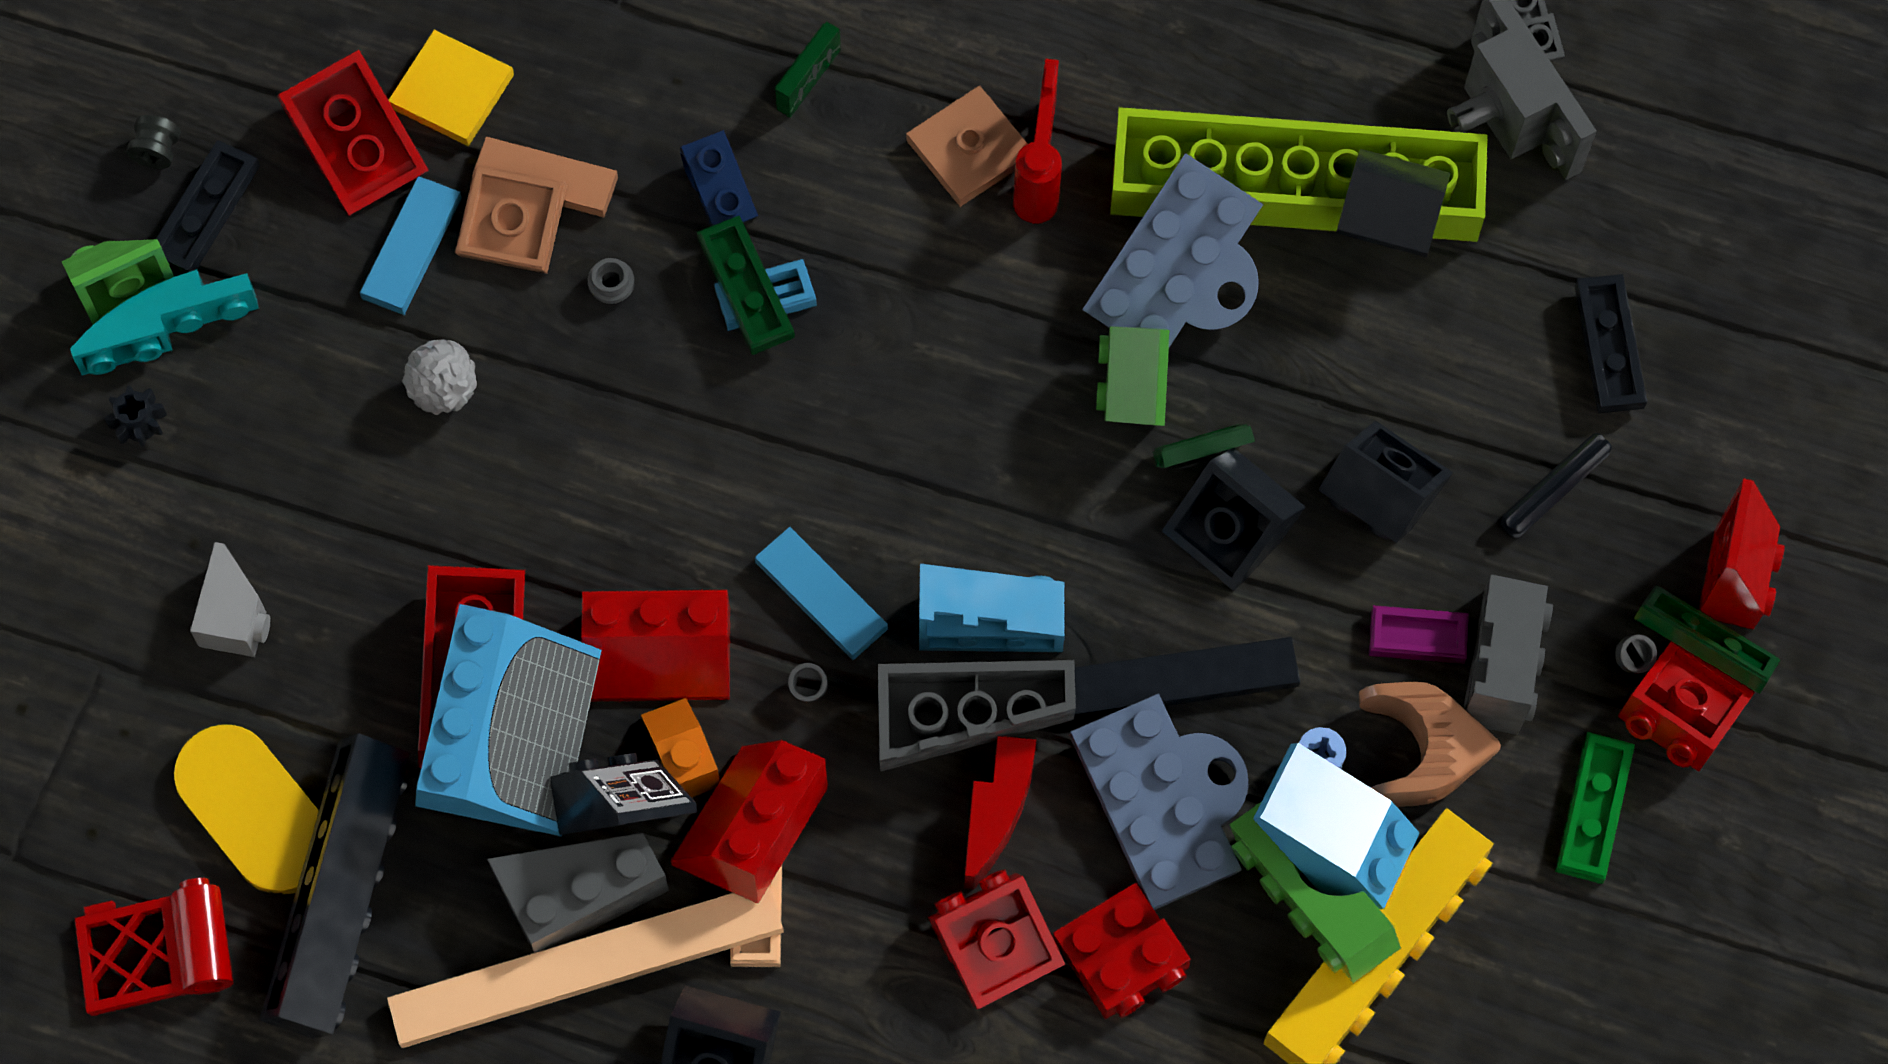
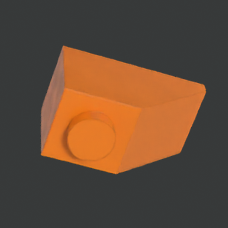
M686 698L641 715L658 761L691 798L717 787L720 782L717 766L702 728Z

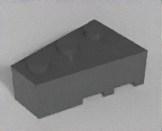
M1491 575L1488 580L1482 600L1463 707L1486 729L1518 735L1524 721L1532 722L1538 698V693H1534L1536 676L1540 677L1545 658V648L1540 647L1542 631L1548 632L1553 611V604L1546 603L1548 586Z
M643 833L488 859L493 875L534 953L569 943L669 891L665 873Z

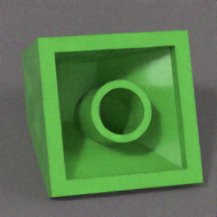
M157 239L106 241L96 246L82 247L75 251L70 258L61 261L93 325L124 301L174 277Z

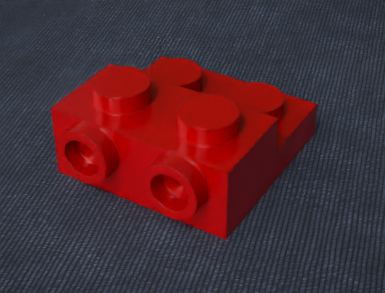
M1671 641L1632 693L1618 717L1626 722V728L1631 735L1642 740L1650 738L1666 749L1667 756L1672 763L1684 768L1691 766L1699 772L1755 692Z
M1005 869L981 879L979 885L982 890L967 898H964L962 892H957L941 899L935 904L938 912L928 917L949 962L953 963L976 1009H980L1065 965L1023 875L1014 873L1008 876Z
M1134 883L1056 930L1052 936L1105 1020L1115 1013H1118L1120 1018L1133 1013L1145 1003L1143 996L1158 987L1162 992H1166L1177 986L1187 977L1184 971L1189 968L1191 958L1164 918L1160 920L1137 883Z

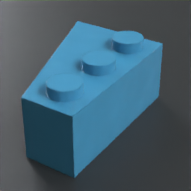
M920 564V651L1063 652L1064 582L1054 581L1051 577L1047 576L1023 577Z

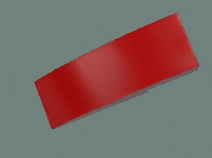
M997 736L993 783L974 781L964 889L974 890L978 886L979 881L992 869L1011 838L1021 816L1030 787L1036 739Z

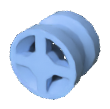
M1318 727L1309 730L1302 736L1299 744L1312 752L1318 749V751H1314L1315 754L1342 769L1346 757V746L1344 740L1337 732L1329 728Z

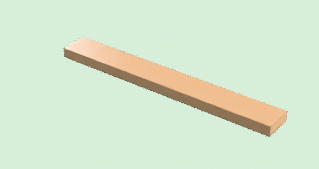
M769 885L759 904L731 893L394 995L387 999L399 1045L401 1048H405L783 933L784 930L771 886Z

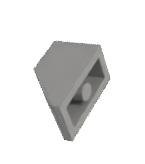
M215 542L190 632L199 647L255 657L258 643H264L268 637L270 615L266 614L259 596L225 544Z

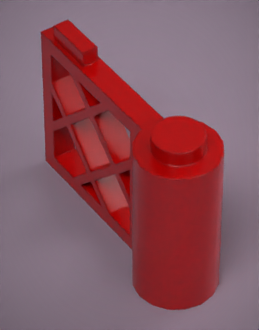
M1045 58L1035 141L1025 145L1018 152L1015 160L1014 210L1024 221L1033 224L1050 220L1056 214L1059 206L1062 160L1058 150L1050 145L1059 60Z
M193 878L179 884L180 889L174 891L171 896L116 908L114 901L84 907L85 916L75 918L86 1013L94 1016L184 994H208L231 987L234 983L220 887L210 884L207 878ZM162 912L164 928L152 945L134 934L145 916ZM129 920L125 927L118 923L121 921ZM111 924L119 929L121 933L103 956L93 949L91 928ZM130 937L148 949L131 974L113 962ZM165 944L167 946L168 956L161 952ZM94 956L101 960L96 968ZM159 956L169 963L171 984L150 988L140 979L155 958ZM109 967L127 978L115 997L99 1000L97 984ZM136 985L143 989L141 991L132 992Z

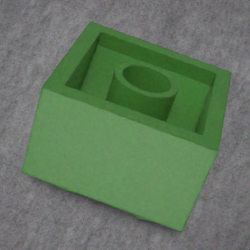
M1109 326V336L1100 335L1099 363L1107 364L1106 383H1097L1096 410L1105 411V421L1165 426L1170 330L1164 328Z

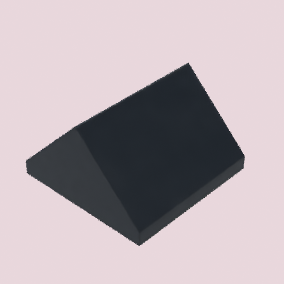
M1360 149L1336 233L1427 258L1450 172Z

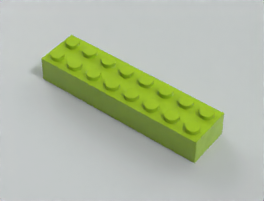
M1119 107L1110 214L1144 217L1186 153L1263 204L1250 225L1337 231L1353 169L1360 149L1450 172L1433 238L1477 242L1485 219L1488 134Z

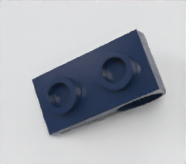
M724 130L680 147V156L691 185L697 190L711 226L739 215L743 223L758 216Z

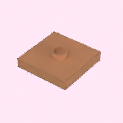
M980 85L906 133V141L960 207L1014 172L1017 154L1028 144Z
M476 164L455 253L461 257L547 274L566 194V182Z

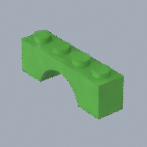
M1261 802L1229 824L1236 843L1231 848L1238 860L1247 870L1255 866L1263 876L1259 881L1268 896L1276 904L1283 900L1292 910L1288 916L1293 925L1304 938L1311 934L1321 945L1317 948L1320 956L1334 973L1342 969L1354 983L1401 949L1393 924L1364 891L1346 896L1326 895L1312 889L1302 880V872L1253 819Z

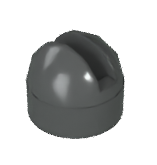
M1630 635L1618 643L1614 656L1616 663L1624 671L1632 674L1644 673L1649 671L1655 664L1657 649L1650 638L1644 635ZM1627 646L1635 659L1640 663L1639 665H1634L1626 651Z
M803 663L792 670L788 679V685L795 698L802 702L811 703L824 696L828 687V680L825 672L819 666L812 663ZM802 678L821 682L820 690L796 686L797 680Z

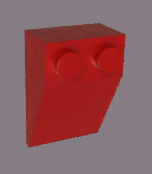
M360 50L277 96L300 138L348 216L429 171Z
M1743 478L1714 530L1699 610L1716 621L1754 630L1763 615L1770 616L1773 609L1776 588L1769 587L1771 573H1778L1785 546L1777 543L1780 525L1753 480Z

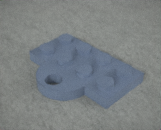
M1185 153L1082 310L1107 327L1170 330L1169 347L1185 323L1207 330L1221 329L1235 324L1253 306L1259 286L1255 263L1238 242L1263 204ZM1227 282L1239 284L1244 291L1243 303L1240 307L1233 310L1224 308L1219 303L1217 297L1219 288Z
M1159 694L1070 732V739L1137 883L1154 910L1241 871L1238 860L1222 829V826L1230 822L1238 813L1248 792L1247 769L1243 759L1233 746L1217 736L1205 733H1193L1179 737ZM1215 761L1226 762L1233 769V781L1224 786L1213 783L1208 777V766Z

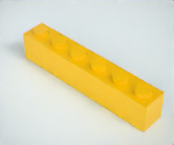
M1446 808L1410 853L1385 908L1380 909L1393 924L1401 949L1354 983L1342 969L1334 973L1323 962L1268 1031L1263 1044L1288 1064H1337L1345 1053V1050L1339 1046L1350 1031L1356 1036L1363 1031L1375 1014L1369 1006L1380 993L1386 998L1393 993L1405 976L1399 968L1409 956L1416 961L1422 956L1435 938L1428 932L1436 921L1441 919L1447 923L1464 901L1458 894L1469 881L1472 885L1476 886L1488 872L1493 863L1487 857L1494 843Z

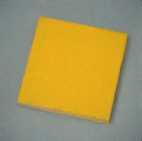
M434 30L391 95L389 102L394 111L469 147L514 76L513 67Z

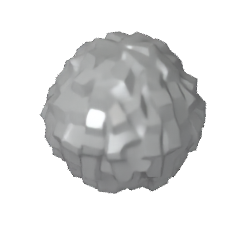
M444 339L432 340L411 352L405 366V375L402 382L407 389L408 397L413 399L414 404L417 407H421L424 411L432 412L435 415L441 412L458 411L462 409V406L474 394L473 391L477 385L474 372L475 364L469 358L465 348L459 343Z

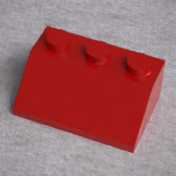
M728 590L582 592V643L602 650L591 702L673 701L684 698L687 700H730V604Z
M783 740L742 746L671 860L672 866L759 904L828 789L825 758Z

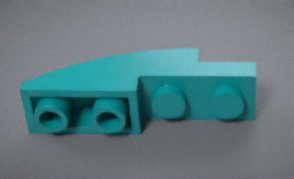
M194 270L163 281L124 301L89 328L70 348L71 354L82 375L89 373L94 375L105 374L114 370L117 365L135 360L138 362L152 361L160 357L162 353L173 350L169 333H189L198 330L205 323L220 319L236 320L242 318L249 311L259 309L257 298L247 273L204 285L198 270Z

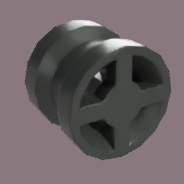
M138 116L134 124L136 137L129 142L126 150L128 157L150 168L165 169L170 167L174 157L171 147L179 140L180 128L175 123L159 116Z

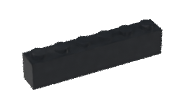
M359 733L339 740L260 1017L261 1022L313 1039L333 1035L334 1030L340 1026L346 1009V1004L342 1001L346 985L354 977L359 963V956L355 953L359 938L366 931L372 916V909L368 906L372 891L379 884L384 873L385 863L381 860L386 842L391 839L397 826V815L394 814L397 800L405 791L409 782L410 770L407 768L410 752Z

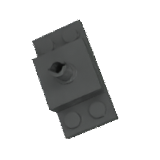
M1482 0L1471 37L1475 53L1464 86L1471 99L1447 110L1451 127L1459 123V126L1454 131L1466 133L1487 122L1510 159L1542 144L1543 154L1551 167L1558 168L1565 180L1580 174L1597 133L1596 129L1510 0Z

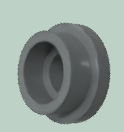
M606 258L599 261L592 267L588 275V286L591 294L603 303H619L625 300L634 288L635 281L631 268L625 262L615 258ZM609 278H615L620 281L617 286L612 288L603 285Z

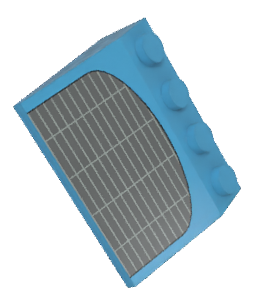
M459 604L417 784L415 806L562 836L559 835L550 776L569 773L568 763L578 761L602 650L509 614Z

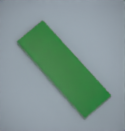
M1587 732L1555 872L1599 884L1604 883L1635 744Z

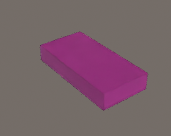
M1373 605L1371 610L1369 656L1465 664L1467 659L1469 613Z

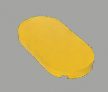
M217 725L200 731L183 746L176 760L174 779L180 797L248 883L256 889L268 893H296L319 810L264 742L250 730L236 725Z

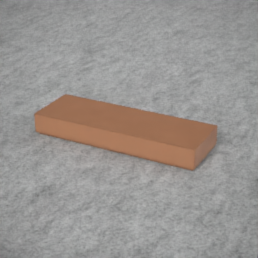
M490 137L485 138L476 163L565 181L567 189L563 207L600 217H605L618 180L616 170Z

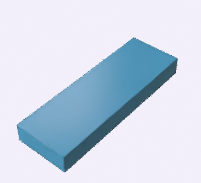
M418 176L360 291L363 300L405 315L462 199L460 191Z
M791 527L786 529L755 557V563L852 660L856 659L888 630V624Z

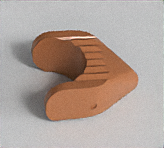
M1424 682L1383 683L1368 686L1359 692L1360 709L1375 714L1387 715L1402 722L1413 733L1419 744L1421 764L1411 774L1401 779L1371 787L1391 800L1396 807L1425 805L1445 798L1495 756L1501 748L1499 740L1458 702L1437 686Z

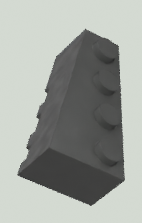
M1074 660L878 664L880 771L997 741V736L1011 737L1074 720L1076 710Z

